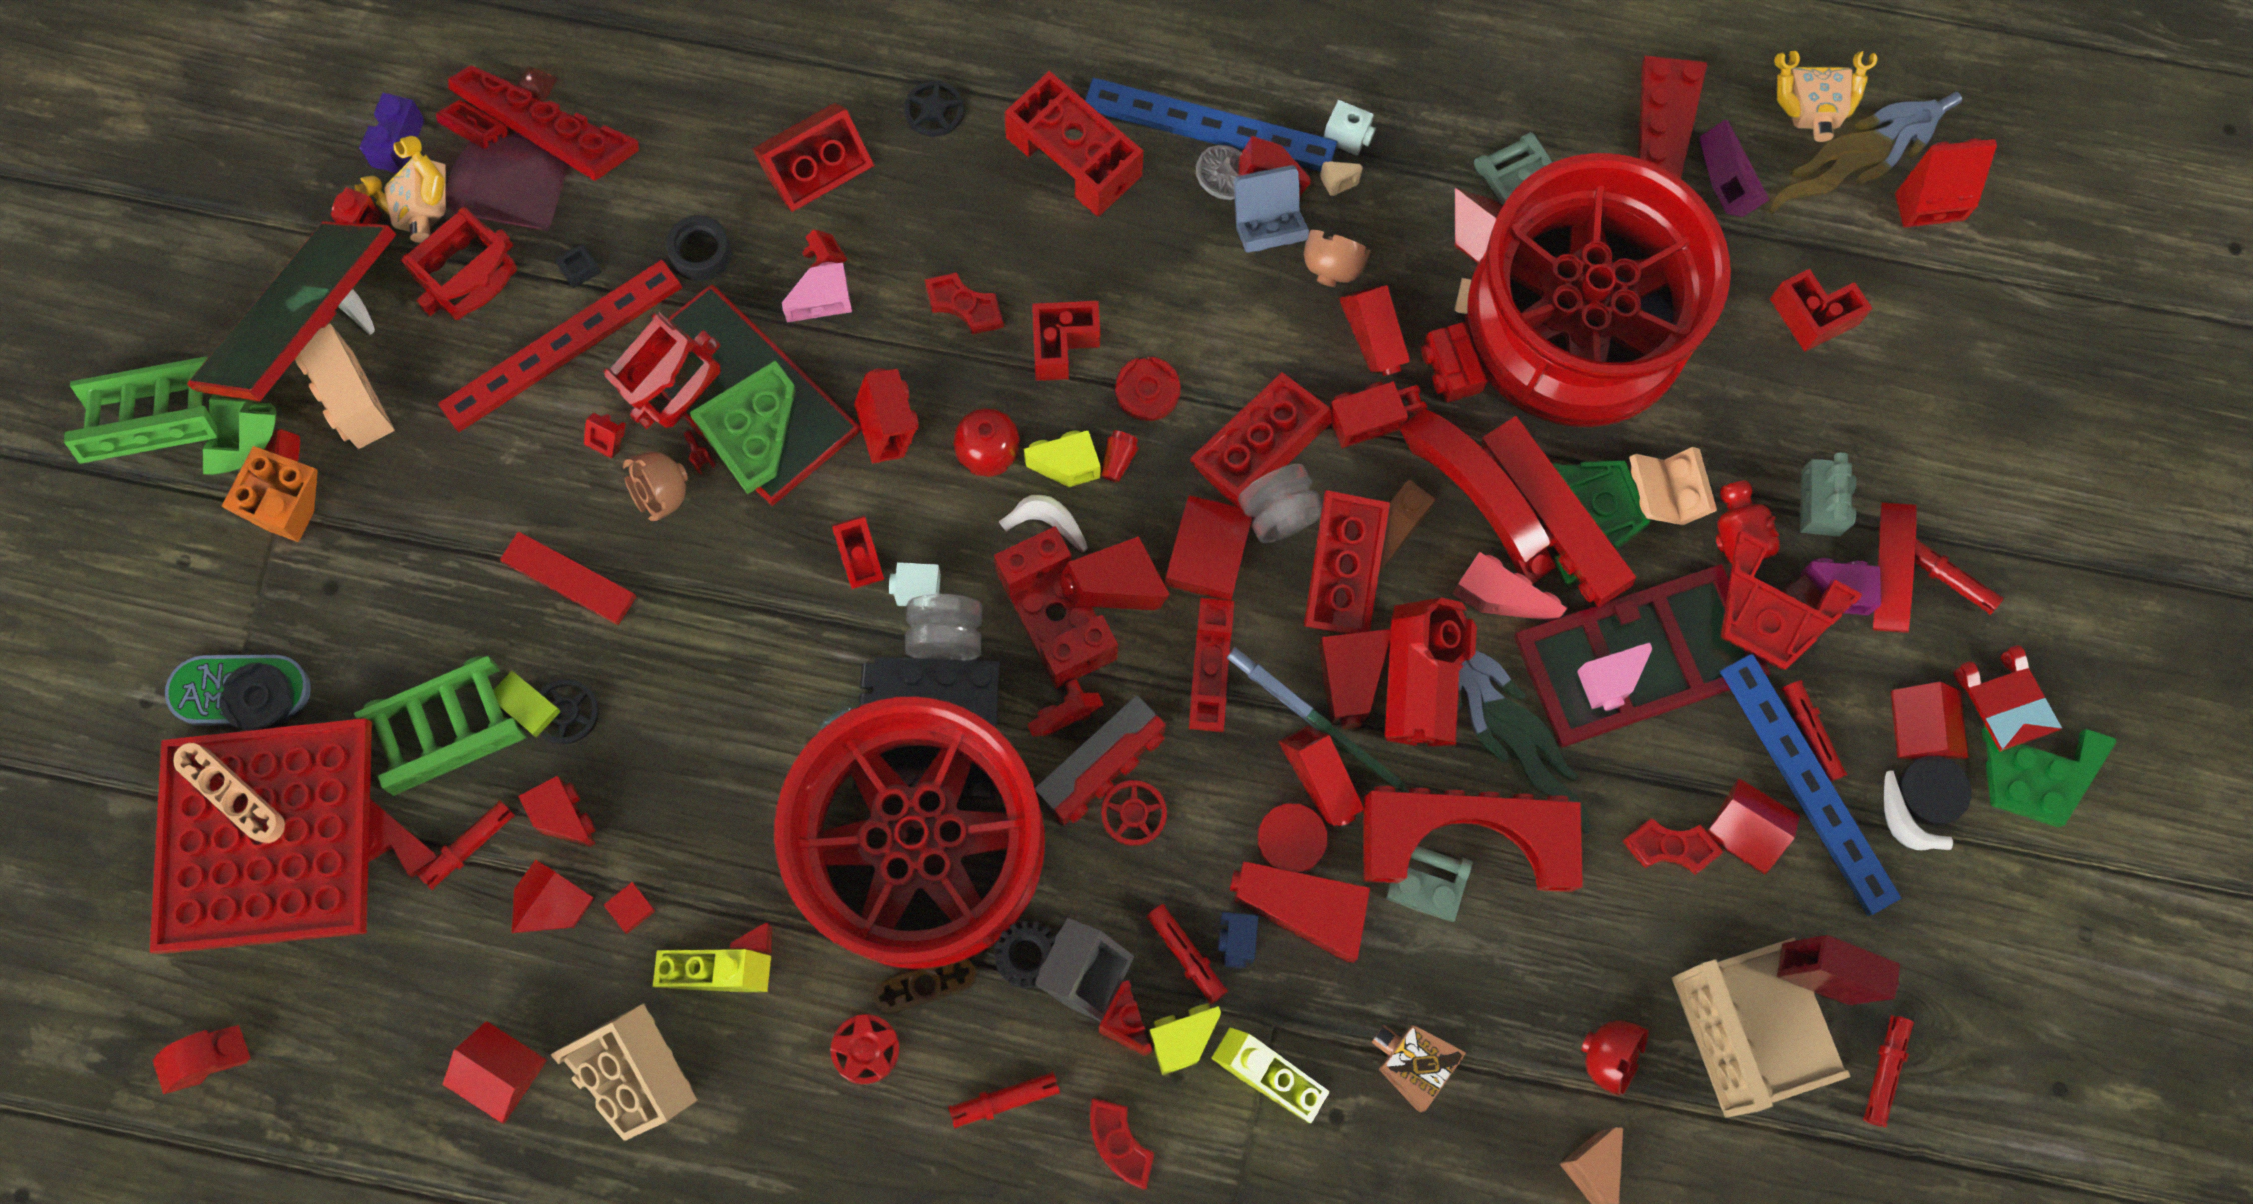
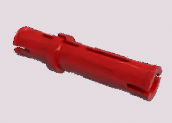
M1916 538L1915 563L1929 573L1927 576L1932 579L1936 577L1989 615L1997 609L2004 599L2003 596L1998 595L1948 561L1950 557L1945 554L1939 555Z
M1803 681L1793 682L1781 688L1794 714L1793 721L1795 724H1799L1810 749L1830 782L1847 776L1848 774L1845 772L1833 744L1818 715L1821 712L1819 708H1814L1802 684Z
M501 800L497 801V804L451 845H444L440 849L442 853L416 875L433 891L456 868L459 870L465 866L463 862L508 821L514 818L515 815Z
M1165 904L1156 907L1146 916V919L1150 921L1186 970L1184 975L1188 980L1193 979L1210 1005L1229 991L1210 968V960L1207 957H1202L1186 933L1167 910Z
M1890 1015L1884 1043L1879 1045V1064L1873 1080L1868 1105L1863 1116V1121L1880 1127L1881 1125V1127L1887 1128L1889 1113L1903 1062L1908 1060L1909 1054L1906 1051L1914 1022L1907 1018Z
M1051 1071L1048 1074L988 1094L986 1091L979 1093V1097L952 1106L949 1105L948 1109L951 1117H953L951 1119L954 1129L983 1118L989 1121L994 1119L993 1115L1060 1094L1058 1085L1054 1083L1057 1082L1054 1072Z

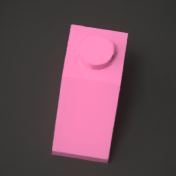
M825 262L817 267L809 268L782 302L787 322L852 312L843 263Z
M1650 643L1586 662L1577 671L1592 709L1603 706L1604 710L1608 711L1625 704L1624 699L1634 691L1652 651Z

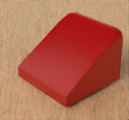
M283 429L274 430L264 450L298 462L301 439L298 435Z
M769 923L760 925L731 942L730 949H746L766 955L771 954L772 926Z

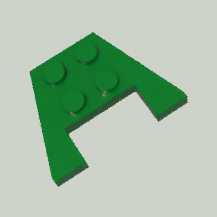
M1625 460L1581 462L1578 465L1552 464L1616 550L1650 524L1651 520L1646 518L1640 508V495ZM1559 555L1555 557L1554 561L1566 588L1574 584L1578 579L1573 573L1569 575L1565 572L1558 560L1561 557Z
M1984 724V728L1981 730L1983 742H1986L1988 761L1985 763L1991 806L2058 828L2064 826L2115 746L2117 739L2085 729L2079 734L2075 759L2073 761L2024 744L1999 752Z

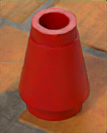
M1117 430L1113 431L1111 437H1107L1101 477L1112 482H1120L1121 477L1139 449L1136 446L1138 443L1136 437Z

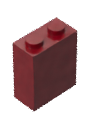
M1822 935L1782 943L1776 977L1846 1005H1855L1895 999L1896 991L1899 987L1900 963L1832 936Z

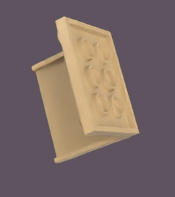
M1795 938L1717 962L1716 959L1705 962L1671 977L1725 1118L1761 1111L1773 1107L1772 1103L1850 1077L1848 1070L1844 1069L1814 992L1776 977L1782 943L1796 941Z

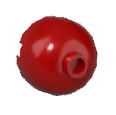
M981 408L973 410L964 416L956 427L953 444L957 460L974 475L991 477L1002 474L1008 470L1007 467L1014 460L1016 461L1019 456L1020 437L1017 427L1007 414L998 409Z
M1611 1020L1603 1024L1596 1033L1590 1031L1583 1042L1582 1052L1587 1053L1585 1066L1589 1077L1594 1083L1619 1097L1620 1094L1623 1095L1639 1068L1637 1061L1640 1052L1643 1054L1645 1052L1649 1030L1624 1020Z

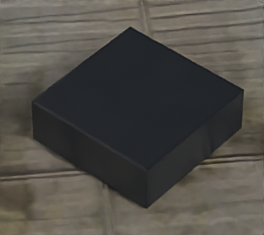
M583 243L554 259L573 289L602 273Z

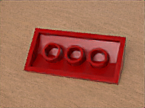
M1325 491L1303 626L1342 634L1370 631L1390 502Z

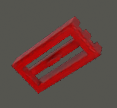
M460 99L436 113L437 123L482 149L489 147L488 141L494 144L498 142V136L502 138L508 136L506 125Z

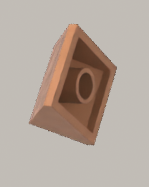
M1615 1127L1596 1132L1560 1163L1561 1167L1591 1204H1619L1623 1128Z

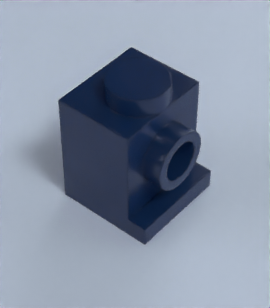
M1222 912L1220 925H1227L1226 929H1220L1218 951H1224V966L1240 969L1246 968V963L1252 964L1255 960L1258 916Z

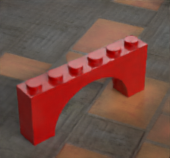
M1392 786L1374 787V791L1364 796L1363 882H1402L1407 879V870L1412 853L1429 832L1452 824H1475L1503 834L1521 849L1532 866L1537 890L1573 892L1583 887L1581 802H1568L1567 796L1556 795L1548 796L1547 800H1534V795L1514 794L1513 798H1500V793L1480 792L1478 797L1465 796V791L1446 790L1444 795L1431 794L1430 789L1412 788L1409 789V793L1396 792V788Z

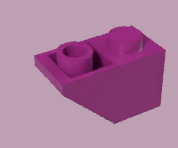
M1819 558L1813 560L1801 571V579L1820 598H1822L1829 582L1834 579L1862 593L1861 598L1855 604H1852L1844 612L1845 614L1870 615L1881 606L1880 566H1868L1867 562L1851 561L1841 564L1834 563V560L1829 558Z

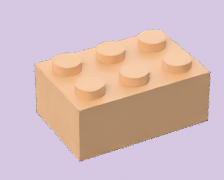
M331 323L325 328H320L295 358V361L304 375L308 374L312 381L308 384L315 398L319 402L322 401L326 410L323 411V414L332 429L336 428L344 442L350 439L360 449L395 431L353 350Z

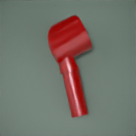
M686 431L684 437L691 449L689 461L699 474H703L700 470L701 466L709 462L712 467H715V462L705 448H700L692 432Z

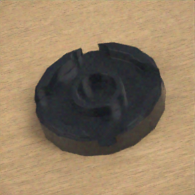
M250 663L238 668L227 677L223 685L225 688L219 700L223 716L233 726L243 731L275 728L287 718L294 704L295 692L291 680L279 668L268 664Z
M1925 756L1913 761L1904 769L1898 782L1910 815L1927 825H1944L1960 818L1968 809L1972 797L1971 785L1965 772L1954 761L1942 756Z

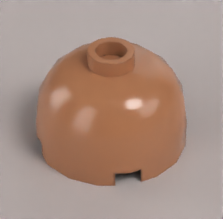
M1310 230L1305 243L1304 260L1308 269L1318 276V283L1335 288L1337 282H1351L1363 273L1371 250H1366V246L1334 234L1333 237L1328 236V239L1322 238L1324 231Z
M644 452L624 461L623 469L629 467L630 476L624 478L631 498L641 513L647 508L650 514H652L648 519L650 521H658L678 509L685 499V482L688 480L686 470L682 464L676 463L662 452Z

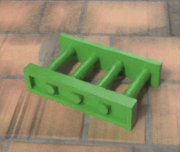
M208 356L71 381V389L86 408L83 429L65 432L64 443L79 464L218 438V427L206 407L202 406L203 393L196 392L187 385V382L208 359ZM217 373V374L215 375V377L213 378V379L221 380V378H220V376L218 375V373ZM189 389L187 409L168 412L169 394ZM154 396L153 415L134 419L135 399ZM120 402L119 421L99 425L101 405Z
M489 656L471 658L464 663L463 667L388 699L370 701L364 705V709L354 713L356 719L366 718L372 721V726L374 725L390 765L387 768L388 772L378 775L382 789L393 796L526 739L522 726L513 717L510 719L504 718L488 678L489 675L500 670L498 665ZM473 682L476 685L490 721L488 728L478 733L470 731L455 690ZM440 696L457 736L454 740L455 743L443 748L437 747L422 708V704ZM408 711L423 749L421 757L411 762L403 760L388 721L389 718Z

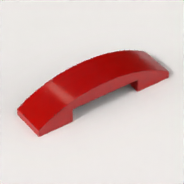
M1881 502L1877 566H1880L1881 606L1873 613L1872 630L1909 632L1916 545L1917 505Z
M1200 598L1189 729L1224 732L1229 659L1226 657L1230 653L1235 601Z

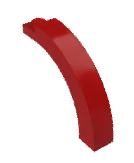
M1423 409L1399 427L1411 453L1440 469L1475 503L1499 536L1517 573L1527 577L1533 585L1556 567L1546 547L1551 542L1531 507L1504 471L1474 440L1445 418L1426 409Z

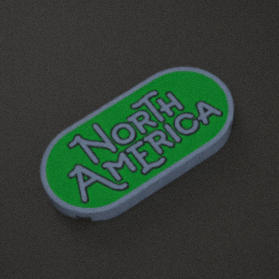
M203 655L192 657L174 669L166 683L165 699L170 711L188 724L195 726H233L223 716L219 705L220 695H222L225 688L223 685L227 677L238 668L250 663L268 664L279 668L291 680L295 692L293 707L287 718L280 723L283 724L294 718L292 716L305 707L310 697L311 684L308 675L302 667L286 656Z

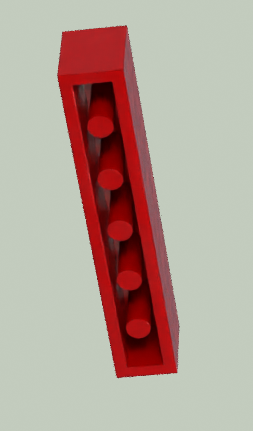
M1514 416L1482 437L1481 448L1497 463L1525 498L1551 542L1548 547L1554 546L1561 556L1558 560L1562 568L1569 575L1573 573L1581 583L1578 585L1579 590L1588 602L1594 601L1598 608H1600L1633 586L1636 579L1634 573L1517 416Z

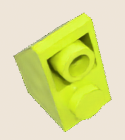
M1088 430L1084 432L1070 431L1063 434L1060 439L1049 442L1047 440H1039L1030 444L1029 448L1024 449L1025 463L1028 468L1066 487H1072L1100 478L1101 466Z
M1209 1003L1189 1009L1190 1016L1177 1021L1174 1015L1154 1021L1156 1028L1149 1030V1036L1162 1075L1197 1064L1221 1015L1219 1006L1210 1009Z

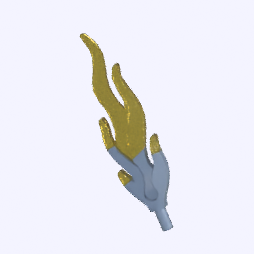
M1954 92L1938 102L1934 99L1926 102L1894 103L1882 108L1868 118L1859 120L1855 126L1858 130L1871 129L1883 123L1891 124L1878 130L1851 133L1830 141L1808 164L1795 168L1791 175L1793 177L1808 176L1829 160H1837L1834 166L1817 178L1786 187L1775 198L1769 213L1774 214L1783 203L1792 198L1830 193L1848 175L1867 165L1878 163L1877 166L1863 172L1856 180L1857 184L1884 175L1898 162L1907 144L1912 139L1913 145L1908 156H1916L1931 139L1938 121L1945 112L1962 102L1961 95L1958 92Z

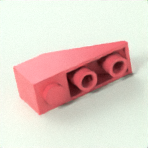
M1481 552L1478 553L1452 593L1481 613L1553 621L1559 619L1567 609L1555 595L1549 592H1541L1532 586V582L1527 577L1519 573L1513 574L1503 567L1499 559L1492 555L1485 556Z

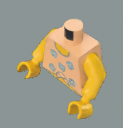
M1790 51L1788 64L1785 63V53H1778L1774 60L1777 68L1781 69V73L1777 76V102L1788 116L1792 117L1795 127L1813 128L1815 141H1829L1834 137L1833 129L1840 127L1845 118L1850 117L1861 101L1868 76L1865 75L1866 70L1873 68L1876 64V54H1870L1869 62L1865 66L1861 63L1863 51L1855 54L1853 64L1857 70L1856 73H1852V68L1796 67L1800 60L1797 51Z
M407 136L395 142L393 146L400 158L411 156L412 159L384 186L385 193L381 191L382 184L376 176L360 178L363 183L355 185L354 188L355 191L368 196L373 195L377 199L376 204L390 216L391 223L396 229L410 232L412 241L422 243L431 235L430 228L446 211L445 164L432 161L427 155L423 156L420 153L422 149L420 140L415 136Z

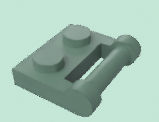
M1531 132L1521 136L1520 141L1489 156L1481 155L1474 159L1477 172L1484 176L1502 205H1504L1515 188L1527 177L1553 163L1535 135ZM1524 152L1530 154V156L1499 171L1495 168V166Z
M1416 846L1411 856L1412 859L1456 873L1454 882L1452 883L1408 868L1407 879L1400 883H1390L1385 899L1454 922L1473 861L1463 857L1461 860Z

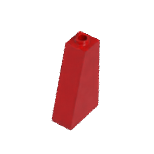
M1243 861L1240 871H1233L1230 891L1236 892L1235 903L1346 962L1354 963L1358 959L1370 888Z

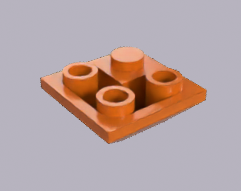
M253 446L222 507L269 532L299 542L314 513L318 471L308 465Z

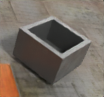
M1067 918L1062 929L1058 932L1055 943L1046 961L1042 964L1034 984L1067 1007L1102 1021L1134 956L1101 930Z

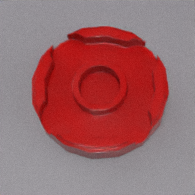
M1157 357L1136 358L1121 368L1116 378L1115 396L1119 406L1127 415L1140 421H1155L1166 417L1175 409L1180 399L1179 377L1176 370L1162 359Z
M1286 803L1273 808L1264 816L1257 831V844L1261 857L1270 867L1303 873L1311 870L1321 861L1327 848V830L1323 820L1314 810L1301 804Z

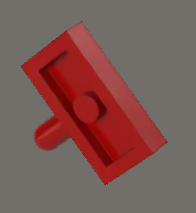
M1077 679L1067 682L1065 687L1068 695L1064 697L1065 702L1059 706L1052 705L1040 710L1037 713L1038 718L1027 724L1032 737L1053 735L1075 721L1088 720L1091 712L1104 705L1099 693H1084Z

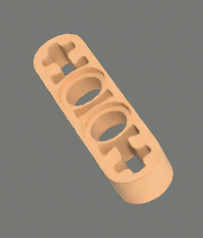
M195 743L185 744L177 750L173 760L176 770L244 833L262 843H271L280 838L285 827L282 816L210 750ZM193 754L196 755V761L205 766L203 770L191 766L190 757ZM222 773L225 779L223 786L217 791H212L210 789V780L215 774ZM246 794L248 806L244 811L236 813L233 808L234 801L240 795ZM257 815L268 820V831H262V825L252 818Z

